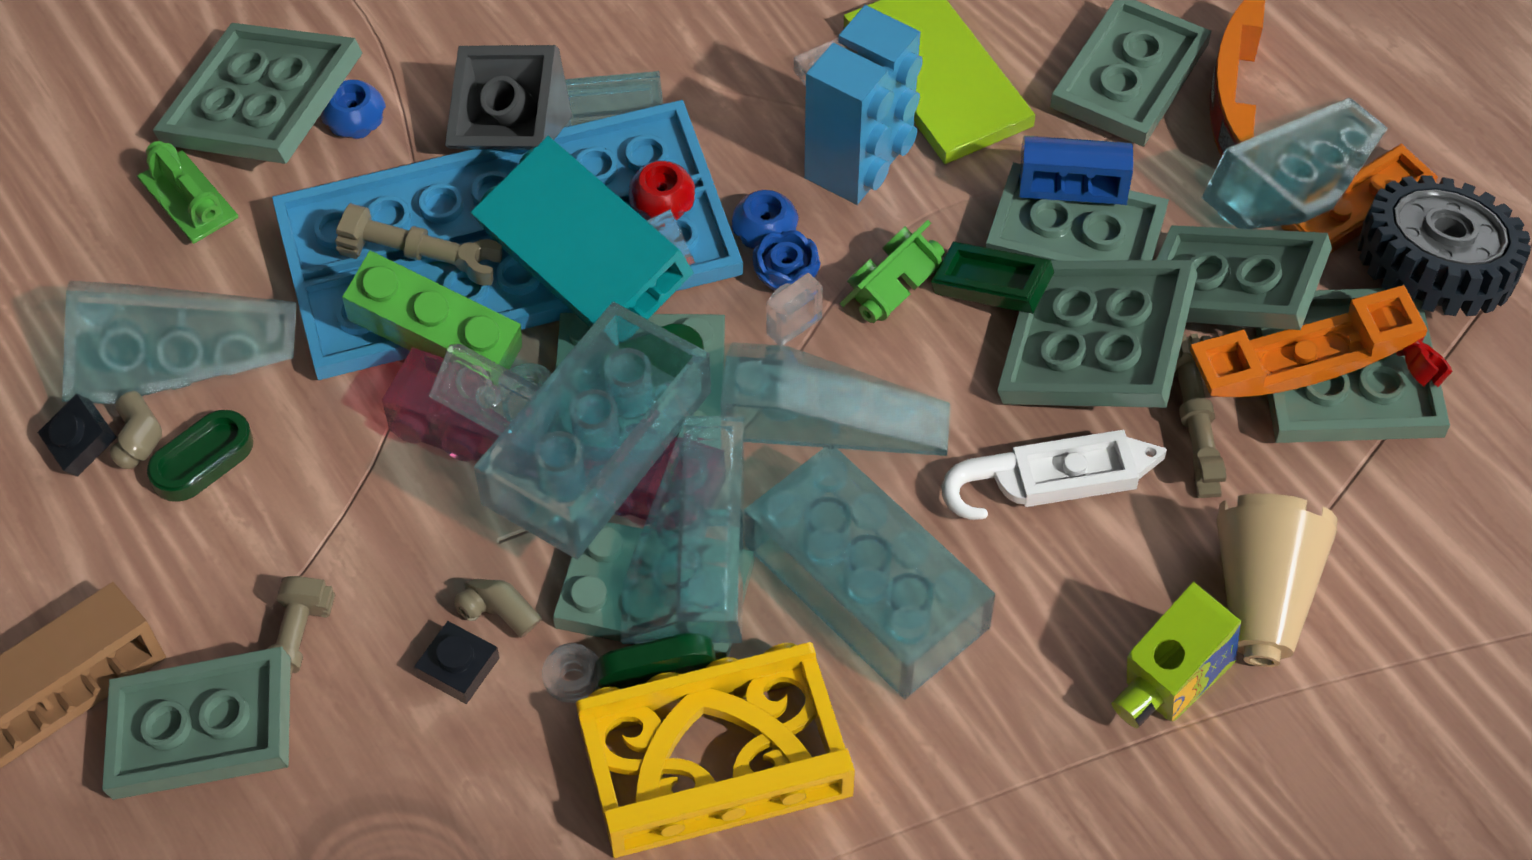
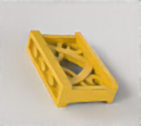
M811 642L799 645L781 643L769 648L763 654L739 660L733 657L721 658L711 662L703 669L683 674L665 672L652 677L647 683L623 689L617 687L601 688L592 692L587 698L576 701L579 727L605 821L613 858L853 797L855 769L848 748H845L816 659V652ZM795 685L803 691L806 699L805 704L795 717L782 724L777 718L786 710L787 694L779 701H770L765 697L764 692ZM703 714L732 722L757 736L749 741L739 752L733 766V778L716 782L711 774L700 765L685 759L670 758L682 736ZM815 719L825 754L812 757L795 734L805 729ZM637 724L643 727L640 735L632 738L622 735V739L629 749L645 753L644 759L622 758L608 749L605 740L609 731ZM771 747L773 750L763 755V761L771 762L774 767L753 772L749 766L751 761L759 753ZM609 771L624 775H639L636 803L618 806ZM663 774H678L689 777L694 781L695 787L673 793L671 789L674 784L678 783V777L662 779Z

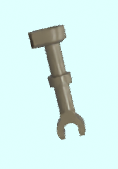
M352 203L346 207L336 229L338 236L335 241L339 255L357 259L366 241L402 250L404 251V257L419 261L424 256L456 265L459 270L467 273L470 280L483 286L492 285L493 268L478 262L491 260L500 263L502 260V245L494 240L483 239L474 243L466 242L463 244L428 236L427 229L412 226L410 230L374 221L371 218L369 208Z
M1183 334L1174 376L1179 379L1183 404L1179 408L1181 423L1189 429L1194 454L1193 466L1196 494L1198 498L1221 497L1220 482H1226L1227 477L1223 458L1215 447L1211 423L1215 419L1212 402L1205 398L1201 374L1190 352L1191 344L1211 338L1210 335L1198 338V334H1191L1189 337Z
M287 576L281 580L277 601L286 610L276 644L269 646L268 649L282 646L291 657L290 680L293 673L300 671L303 654L299 651L309 615L326 618L331 613L335 593L332 586H325L326 583L322 579Z

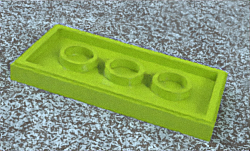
M879 0L867 5L920 31L919 56L923 58V63L917 76L916 92L920 93V100L914 114V123L944 164L1034 127L1036 114L947 0ZM862 8L844 14V28Z

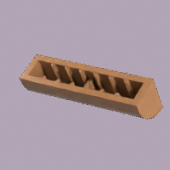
M114 582L109 583L0 655V769L107 698L109 679L144 673L166 658L147 620Z

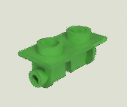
M155 141L147 147L146 161L149 169L137 175V177L193 244L239 218L235 210L183 150L177 152L172 144L163 143L162 141Z
M927 220L913 234L906 226L900 230L882 248L888 257L879 266L869 259L847 280L853 290L841 301L840 305L844 307L855 298L861 304L859 312L866 321L875 323L877 320H886L890 313L911 294L897 278L901 276L915 290L934 271H937L942 263V258L945 256L943 247L934 240L928 242L921 235L931 222Z

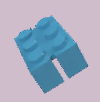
M867 5L863 6L839 34L838 43L856 51L857 54L832 42L806 73L804 178L856 205L861 202L870 189L877 190L883 184L891 163L898 155H906L915 142L917 128L914 127V114L920 100V93L916 92L917 76L923 63V58L919 56L920 31Z

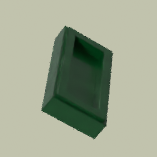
M953 241L931 284L937 295L1033 314L1054 274V269L1049 259Z

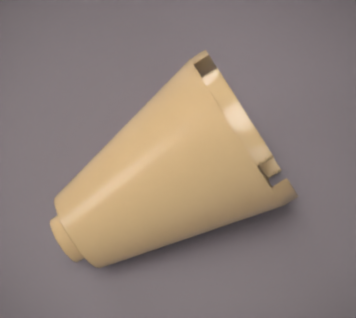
M1279 494L1239 495L1237 507L1228 508L1226 500L1220 503L1216 520L1227 608L1241 620L1237 652L1244 655L1243 660L1246 663L1260 667H1275L1280 665L1281 659L1293 656L1337 533L1338 518L1330 509L1323 506L1321 517L1306 511L1307 500Z

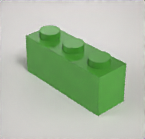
M369 250L342 296L349 321L497 393L522 348L520 323Z

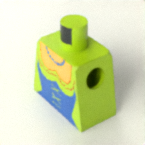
M1193 582L1127 656L1126 683L1128 686L1111 703L1115 712L1126 723L1137 729L1155 710L1167 720L1175 721L1236 662L1241 620Z

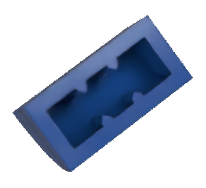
M1023 136L1020 198L1127 205L1133 174L1132 143Z

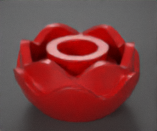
M654 161L641 167L630 181V205L648 221H676L684 212L689 211L694 204V181L683 167L674 162Z

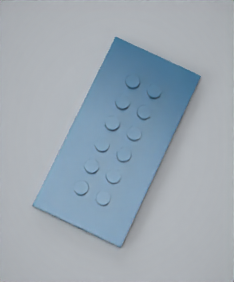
M683 100L565 127L554 139L556 143L630 207L629 184L641 167L654 161H670L683 167L692 177L695 184V198L692 208L684 212L678 220L673 222L648 221L680 249L694 272L677 291L743 275L741 255ZM472 149L272 197L318 380L419 356L349 321L347 318L342 296L369 250L520 323L521 330L559 321L560 313H573L503 248L500 263L491 260L478 262L493 268L492 285L486 286L474 283L469 279L467 273L459 270L456 265L424 256L419 261L404 257V251L369 241H366L357 259L339 255V251L336 249L335 240L338 236L336 229L346 207L350 203L369 208L371 218L374 221L410 230L412 226L427 229L428 236L463 244L466 242L474 243L483 239L493 240L474 218L471 211L480 203L482 196L490 188L497 186L519 164L520 159L528 150Z

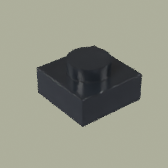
M77 393L37 432L62 470L77 477L117 438L93 402Z
M447 621L415 664L414 669L418 679L467 704L500 657L497 646Z

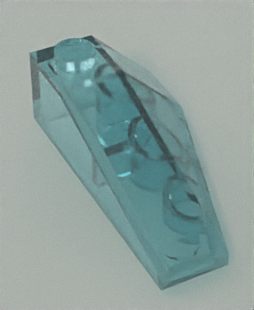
M1349 97L1227 148L1201 198L1212 206L1224 221L1234 225L1237 229H1256L1303 223L1335 207L1385 135L1388 127Z
M69 281L66 290L62 402H68L77 393L90 399L93 403L116 404L118 398L127 392L137 391L141 396L171 388L175 390L191 386V383L220 375H232L294 358L297 303L132 284Z
M732 342L726 355L721 396L723 441L947 456L950 417L949 402L789 346Z
M744 416L685 417L623 581L622 644H641L684 633L703 634L710 637L713 643H742Z

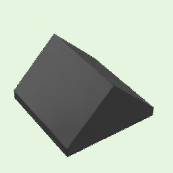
M556 45L458 46L445 141L447 148L530 150L537 147L547 136L554 140L572 118L560 50Z

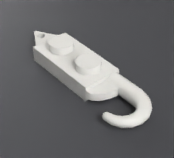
M1124 429L1013 447L1012 452L971 458L955 464L946 473L942 482V498L947 507L959 517L979 520L985 519L988 516L987 510L967 505L959 495L961 486L967 482L995 478L999 489L1008 499L1017 504H1024L1025 507L1137 489L1139 479L1165 459L1167 449L1126 436Z

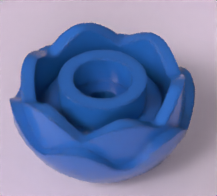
M345 80L321 113V120L323 124L329 126L332 133L336 136L360 139L366 137L382 123L386 104L381 93L369 83L361 80Z
M758 190L746 195L735 207L732 217V229L745 246L755 248L770 233L796 230L799 217L793 203L783 194L773 190Z
M796 230L770 233L764 237L761 244L757 245L753 251V266L757 277L767 287L775 291L785 293L799 291L809 285L819 272L821 262L816 244Z

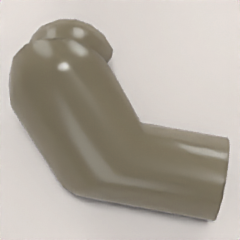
M137 391L123 394L115 404L116 410L126 425L117 436L118 442L110 448V456L114 463L123 469H134L140 460L145 461L162 437V429L141 394Z
M473 579L464 584L465 590L458 593L454 598L455 608L466 620L475 621L484 611L486 613H496L520 638L529 633L542 620V617L521 594L504 580Z

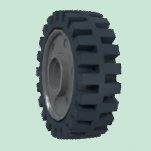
M1421 175L1418 182L1412 176L1403 177L1400 183L1394 180L1386 184L1385 189L1381 188L1377 192L1365 217L1357 245L1358 251H1361L1359 258L1362 265L1369 266L1367 273L1373 280L1384 278L1381 286L1383 289L1388 290L1405 285L1413 301L1415 299L1422 301L1421 309L1434 312L1438 305L1442 306L1444 315L1456 316L1461 308L1466 316H1476L1480 309L1484 313L1494 311L1497 305L1501 307L1512 295L1530 255L1531 245H1528L1530 236L1528 231H1522L1524 223L1519 217H1510L1512 209L1505 203L1497 206L1493 205L1496 197L1488 192L1478 196L1474 194L1476 187L1464 183L1461 189L1455 187L1454 179L1442 177L1440 183L1436 184L1433 176Z

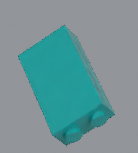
M547 136L537 147L528 150L520 159L519 164L497 186L490 188L482 196L480 203L471 211V214L489 237L501 244L502 248L607 344L632 336L694 273L679 248L550 136Z

